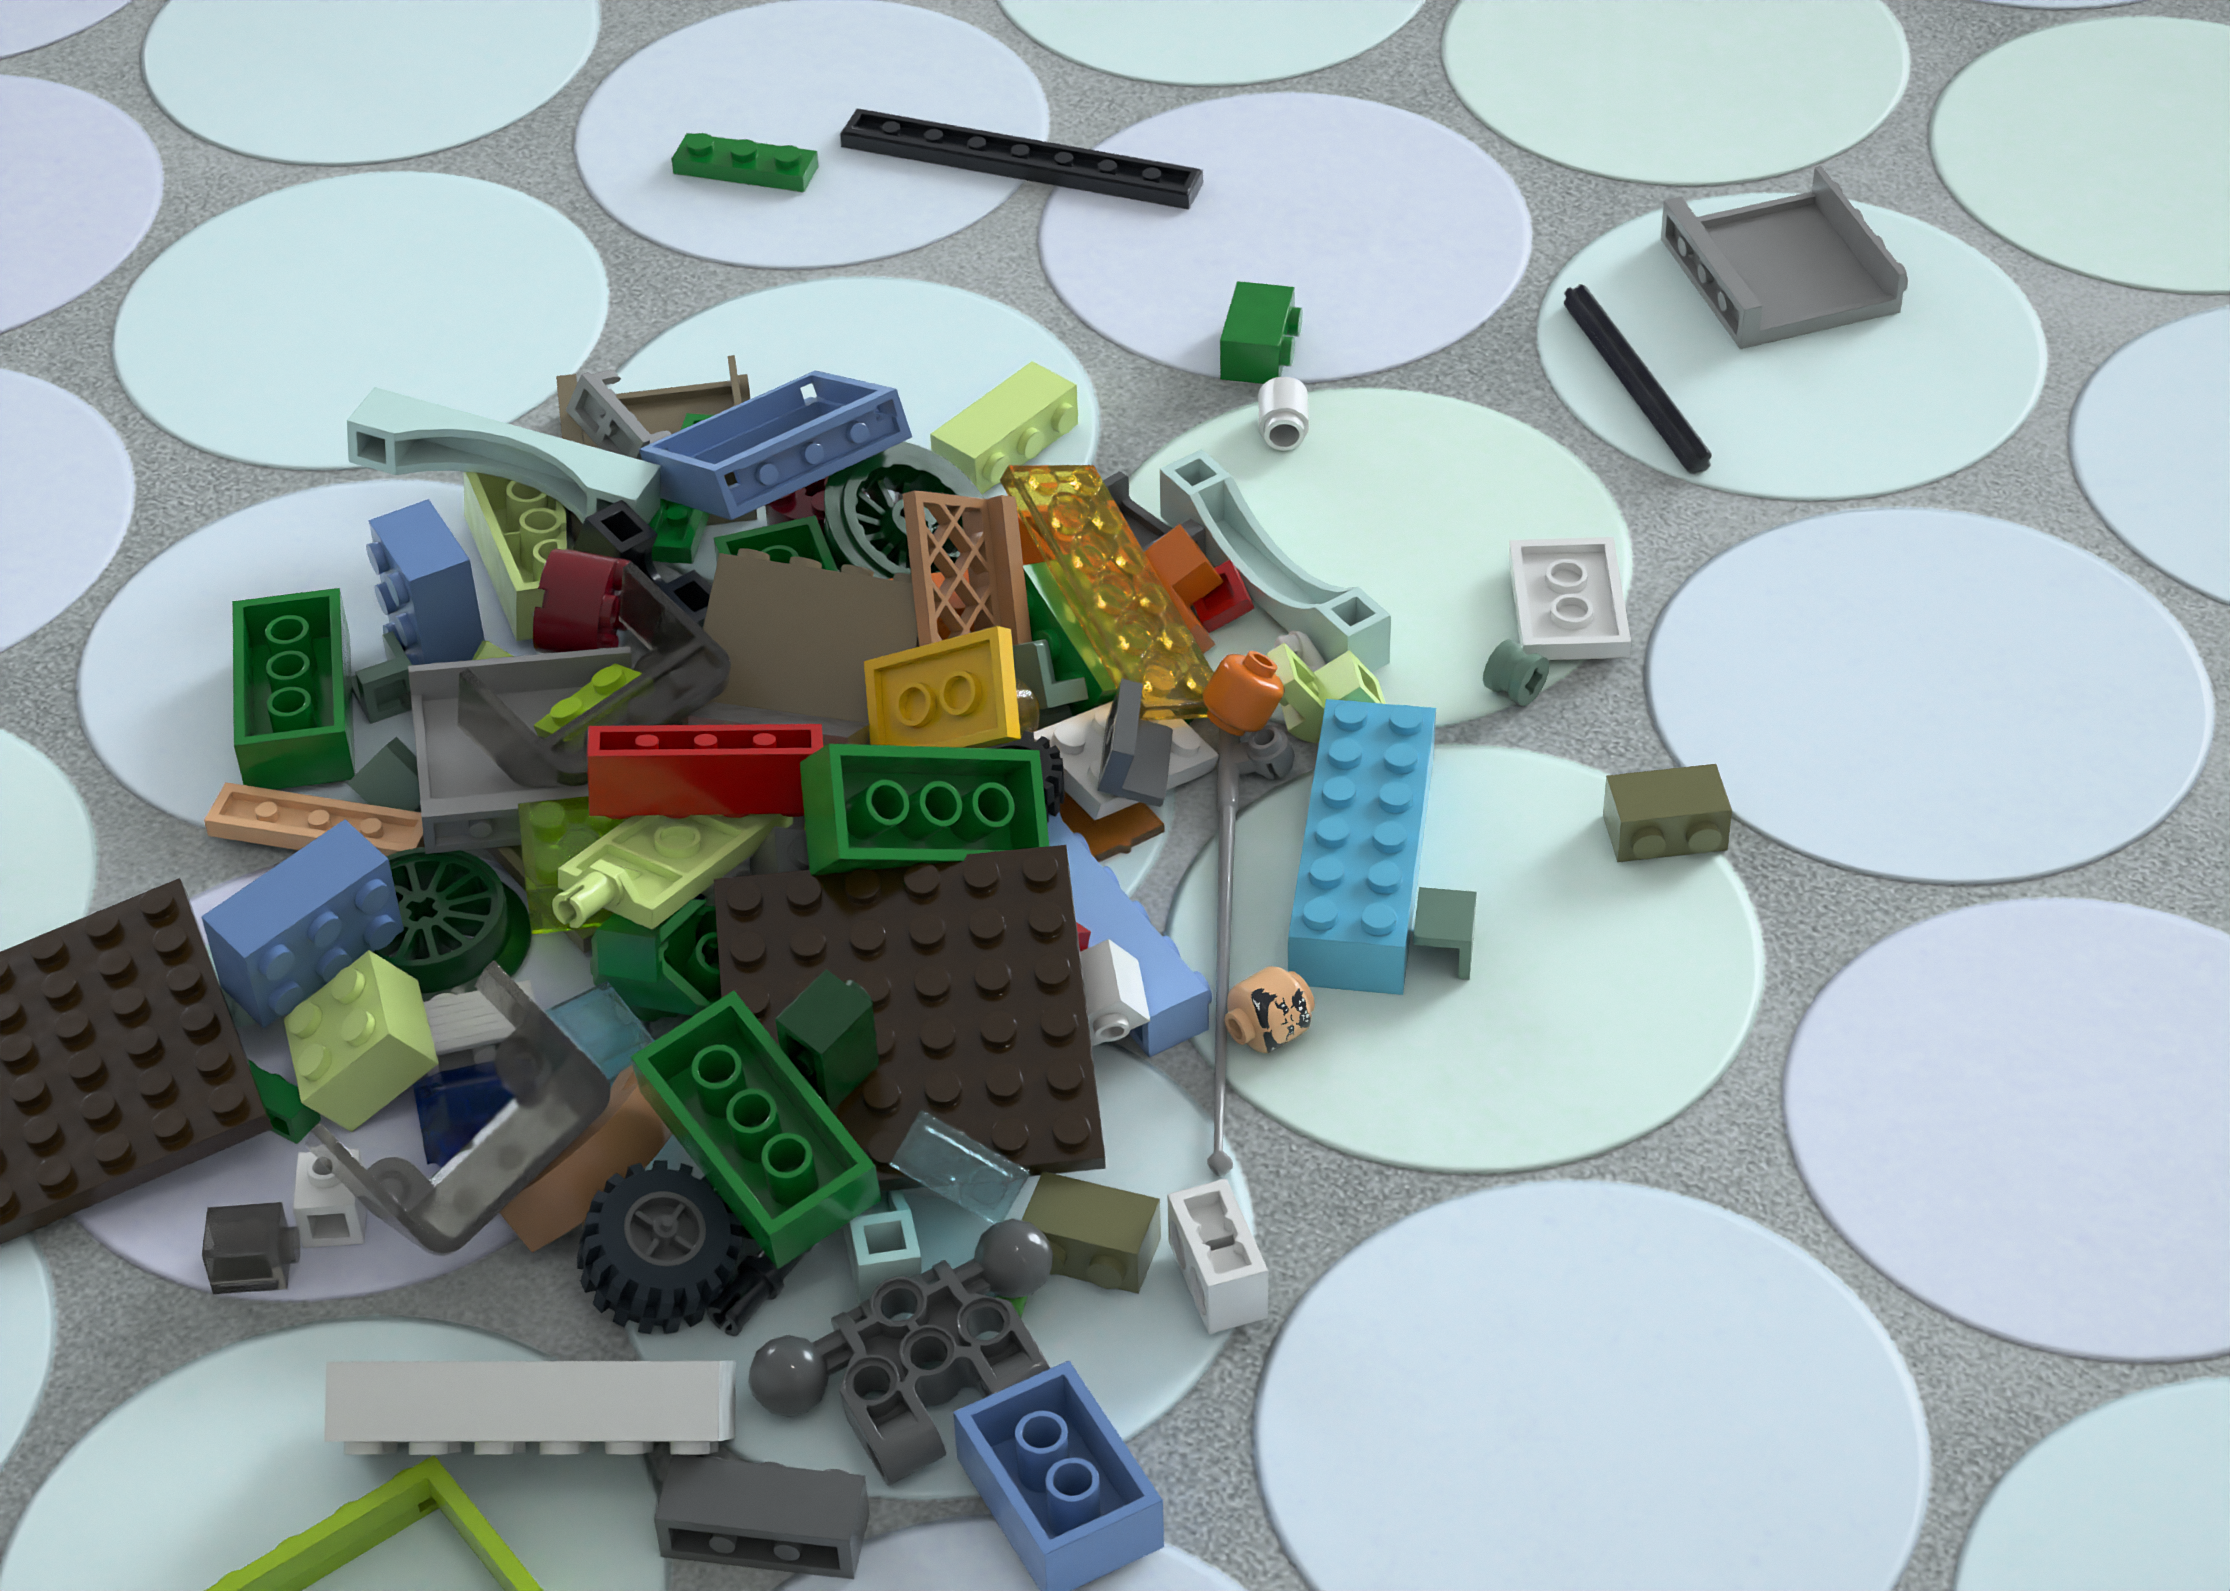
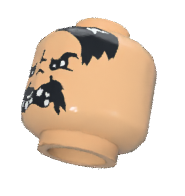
M1269 966L1236 984L1229 991L1227 997L1228 1013L1224 1017L1225 1025L1237 1043L1241 1045L1247 1044L1257 1052L1271 1053L1309 1029L1312 1017L1311 1012L1315 1007L1314 997L1306 981L1294 971L1287 972L1280 967Z

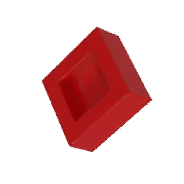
M1231 559L1214 568L1223 580V583L1193 603L1201 624L1208 633L1255 609L1240 573Z

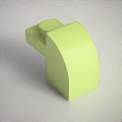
M1282 643L1266 654L1277 665L1278 669L1275 674L1281 679L1285 689L1284 696L1279 703L1281 704L1288 732L1301 740L1319 743L1326 699L1385 704L1378 679L1350 650L1315 672L1285 643Z

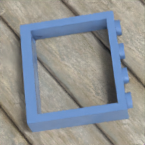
M815 370L642 447L639 451L643 461L661 465L660 498L734 520L912 438V434L896 388ZM812 383L817 397L804 399L800 388ZM733 471L737 483L728 487L724 475Z

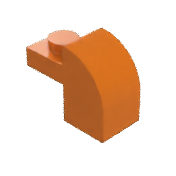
M1179 524L1153 543L1142 554L1135 565L1130 588L1141 598L1137 612L1155 632L1163 628L1176 647L1186 642L1198 657L1216 645L1190 607L1199 598H1203L1222 584L1223 580L1199 546Z

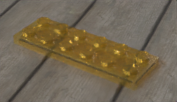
M1008 465L1000 478V482L1008 496L1016 497L1017 512L1115 687L1118 689L1121 678L1143 684L1139 719L1153 721L1208 718L1206 714L1208 708L1203 700V691L1214 672L1095 466Z

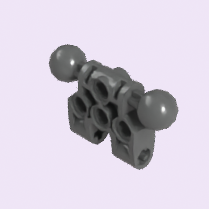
M1008 1219L994 1223L981 1234L975 1249L974 1259L955 1269H952L946 1260H942L932 1265V1269L920 1275L915 1274L909 1278L893 1277L884 1280L875 1288L871 1298L859 1303L857 1308L847 1313L842 1312L831 1318L834 1332L812 1343L806 1338L792 1335L769 1340L756 1351L750 1367L748 1382L752 1395L772 1414L785 1417L804 1414L822 1401L829 1376L847 1367L839 1389L847 1421L883 1481L888 1486L946 1456V1450L925 1408L949 1402L965 1387L975 1388L982 1398H985L1051 1369L1011 1302L985 1295L992 1292L996 1296L1018 1299L1032 1295L1043 1286L1052 1268L1053 1252L1047 1237L1031 1222ZM901 1313L914 1314L909 1319L903 1321L890 1320L895 1315ZM987 1331L1000 1333L995 1338L989 1340L976 1339L978 1335ZM929 1361L943 1362L938 1368L932 1370H922L919 1368ZM875 1390L887 1392L881 1398L875 1400L863 1399L866 1394Z

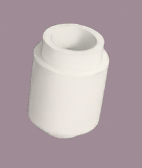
M1291 377L1273 378L1264 383L1258 393L1259 432L1270 447L1281 451L1292 450L1303 442L1309 431L1308 392L1300 381Z

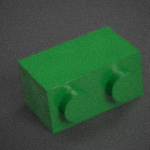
M1237 281L1220 339V380L1264 384L1273 378L1281 377L1284 366H1292L1295 350V338L1292 336H1300L1303 318L1302 307H1295V287Z

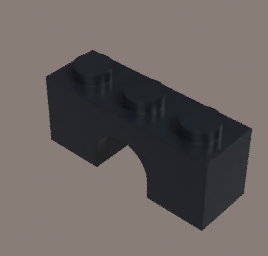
M621 500L585 518L572 550L632 561L630 584L628 590L623 595L624 599L632 600L630 622L669 661L677 665L698 653L712 586L695 570L669 583L665 582L658 574L652 559V548L658 534L628 504Z

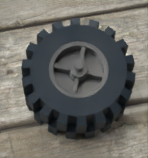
M654 1160L652 1169L646 1171L641 1162L628 1166L625 1179L618 1173H615L606 1180L604 1191L598 1190L591 1201L577 1254V1269L583 1270L580 1283L585 1293L596 1291L592 1304L602 1314L610 1308L615 1312L612 1322L624 1328L628 1320L639 1323V1333L651 1334L654 1325H662L664 1334L678 1332L683 1319L691 1328L702 1321L705 1310L720 1297L730 1283L741 1251L742 1237H738L742 1225L734 1213H729L730 1207L720 1194L714 1192L713 1185L705 1175L701 1179L691 1175L694 1168L692 1166L681 1163L679 1171L668 1169L667 1160Z

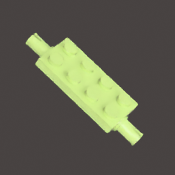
M749 814L741 818H730L723 815H690L681 819L668 818L664 815L631 816L558 868V888L564 890V892L559 893L553 899V912L561 923L566 925L570 922V927L579 928L587 919L602 908H605L632 920L634 923L653 930L691 899H694L714 884V879L722 878L755 853L774 826L784 828L793 824V817H786L781 814Z

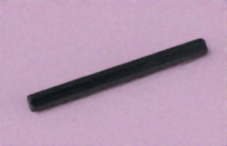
M1582 284L1575 288H1567L1564 292L1566 296L1564 306L1684 468L1692 474L1700 470L1706 471L1711 466L1709 462L1712 457L1711 451L1589 289Z

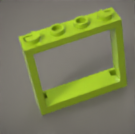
M432 1455L414 1467L401 1470L390 1481L360 1499L342 1505L333 1515L301 1534L288 1537L274 1550L242 1569L227 1573L215 1585L204 1591H302L438 1508L504 1591H543V1589L436 1456Z

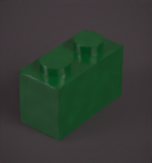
M825 969L775 1018L779 1047L831 1111L879 1065L873 1001L869 994L852 980L843 982Z

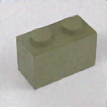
M1717 764L1606 775L1603 818L1617 862L1728 850L1732 808Z
M1048 1172L1041 1173L1021 1219L1022 1221L1031 1222L1047 1237L1053 1252L1052 1268L1049 1275L1058 1274L1091 1282L1102 1288L1120 1289L1137 1294L1140 1292L1161 1240L1159 1198Z

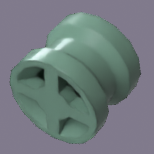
M1507 639L1501 642L1490 655L1484 669L1483 683L1485 687L1497 693L1503 690L1508 692L1513 702L1526 706L1536 699L1548 677L1550 664L1547 658L1537 653L1528 655L1523 652L1520 644Z

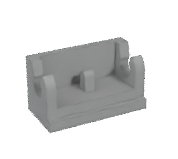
M605 370L595 374L590 372L581 374L566 412L581 426L584 432L600 449L642 460L640 448L671 435L666 430L650 435L634 414L616 397L615 392L606 386L621 380L614 370Z

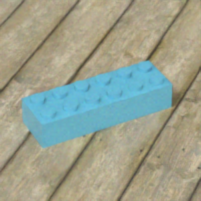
M1326 699L1288 934V972L1294 971L1299 974L1309 987L1403 995L1434 760L1436 708Z

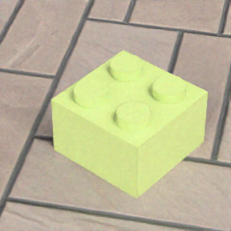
M370 950L350 966L342 969L335 978L306 1001L298 1004L290 1014L283 1018L301 1103L351 1132L439 1064L418 980Z

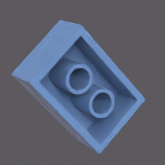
M427 499L368 520L373 542L366 545V551L373 570L377 575H380L381 580L380 584L374 586L375 594L383 613L388 615L389 623L383 625V633L393 631L412 665L472 660L481 642L485 641L471 562L430 500Z
M345 819L201 916L221 988L262 1028H265L280 1016L290 1014L298 1004L325 986L342 969L350 966L368 950L373 952L386 947L396 935L404 930L389 859Z
M1069 1360L953 1412L957 1459L1040 1591H1072L1164 1548L1162 1498Z

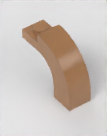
M633 1065L619 1072L600 1108L579 1131L548 1155L512 1175L494 1206L532 1253L585 1221L593 1197L598 1190L604 1191L606 1180L615 1173H618L625 1179L628 1166L640 1162L645 1169L672 1136L671 1131L640 1093Z

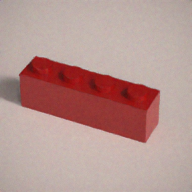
M822 724L588 726L589 816H606L611 819H626L631 816L664 815L673 819L686 818L690 815H723L730 818H741L749 814H781L786 817L804 816L800 762L823 747Z

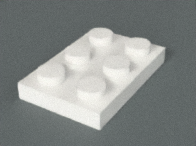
M1614 537L1509 540L1508 557L1519 639L1524 653L1528 655L1537 653L1547 658L1548 661L1630 658L1631 638Z
M1149 687L1142 689L1139 719L1165 725L1173 730L1167 790L1214 771L1220 755ZM1112 702L1034 732V742L1041 736H1044L1050 740V747L1057 746L1060 751V758H1063L1064 790L1094 820L1138 803V801L1097 791L1106 719Z

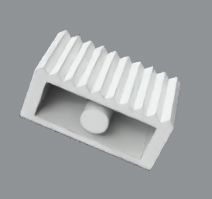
M530 980L515 983L499 981L490 985L487 989L459 995L442 993L434 996L430 1001L423 1002L439 1063L428 1072L430 1086L438 1088L441 1084L450 1086L453 1081L460 1084L465 1079L473 1081L477 1076L485 1078L488 1074L496 1076L500 1071L508 1073L511 1069L519 1071L523 1066L531 1069L535 1063L543 1066L547 1062Z

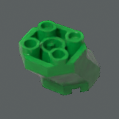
M691 899L653 930L614 913L596 929L591 939L592 958L590 960V973L593 976V984L626 1015L636 1016L642 1021L654 1022L661 1017L676 1018L679 1014L691 1016L698 1014L721 999L715 906H705L707 900Z

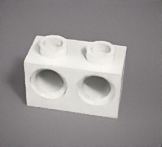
M1227 1178L1167 1194L1169 1244L1208 1334L1267 1319L1268 1269Z

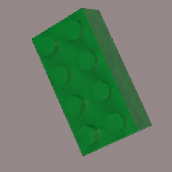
M340 588L232 601L234 749L243 785L278 790L351 780L356 775L350 633Z
M828 743L800 762L808 861L811 876L852 872L861 868L875 870L912 866L916 863L964 861L967 854L1050 846L1039 750Z
M734 990L630 1056L640 1093L777 1269L881 1201L876 1167Z

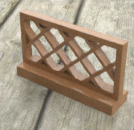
M923 491L904 493L903 503L919 646L942 641L937 630L936 620L939 616L951 631L948 639L971 633L969 629L974 622L975 632L995 626L1011 629L1012 646L1031 642L1032 637L1016 497L999 495L984 499ZM924 507H927L939 524L934 534L926 526ZM961 515L963 521V529L957 522ZM948 537L960 552L955 563H953L942 548ZM932 562H934L945 577L940 588L932 580L930 567ZM967 568L969 575V583L963 576ZM954 591L966 606L961 617H959L948 602Z

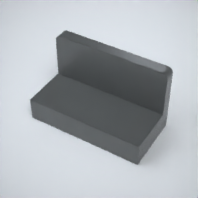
M1121 678L1106 719L1097 791L1161 807L1166 797L1173 730L1165 725L1139 719L1143 684Z

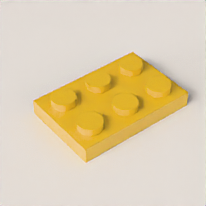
M995 626L864 661L870 745L987 748L1021 739L1011 629Z

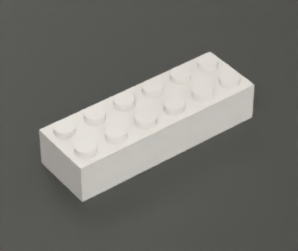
M736 1361L326 1362L324 1442H344L345 1455L397 1453L398 1442H409V1454L461 1453L462 1442H474V1454H514L526 1452V1441H540V1454L552 1455L590 1452V1441H605V1454H645L654 1452V1441H670V1454H710L711 1452H718V1441L735 1438Z

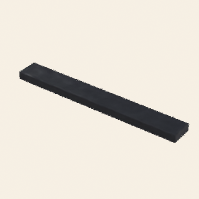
M859 108L855 110L840 133L841 147L1188 210L1203 185V170L1198 168Z

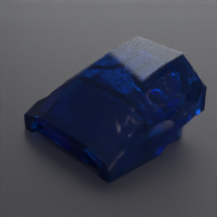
M499 1059L441 1071L413 1084L427 1165L436 1163L439 1167L446 1170H461L472 1165L478 1159L481 1150L494 1148L498 1154L509 1157L516 1150L536 1148L539 1141L547 1140L530 1059Z

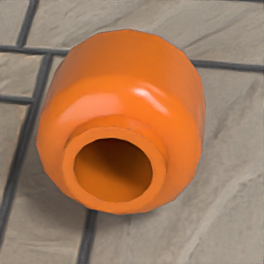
M1249 651L1247 656L1240 654L1227 655L1220 662L1203 691V700L1208 708L1206 714L1210 721L1222 730L1236 736H1243L1246 732L1261 731L1285 693L1281 679L1275 674L1278 669L1277 665L1270 658L1256 651Z

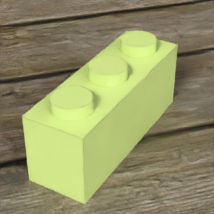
M1031 361L930 434L931 451L959 468L973 482L980 493L984 494L1078 425L1077 385Z

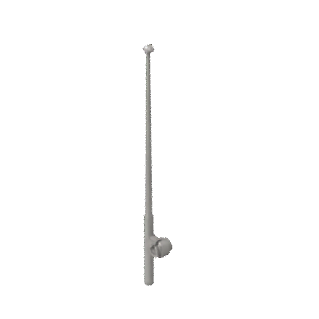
M1266 725L1261 731L1252 732L1248 742L1240 743V736L1230 734L1219 728L1218 754L1220 756L1218 758L1216 808L1219 812L1214 1153L1207 1159L1208 1167L1218 1176H1225L1233 1168V1161L1223 1151L1227 1027L1224 1017L1228 1013L1227 997L1230 974L1235 817L1239 809V775L1257 772L1265 778L1272 780L1274 779V773L1270 766V763H1272L1276 774L1279 775V778H1282L1292 769L1295 757L1287 734L1271 725Z

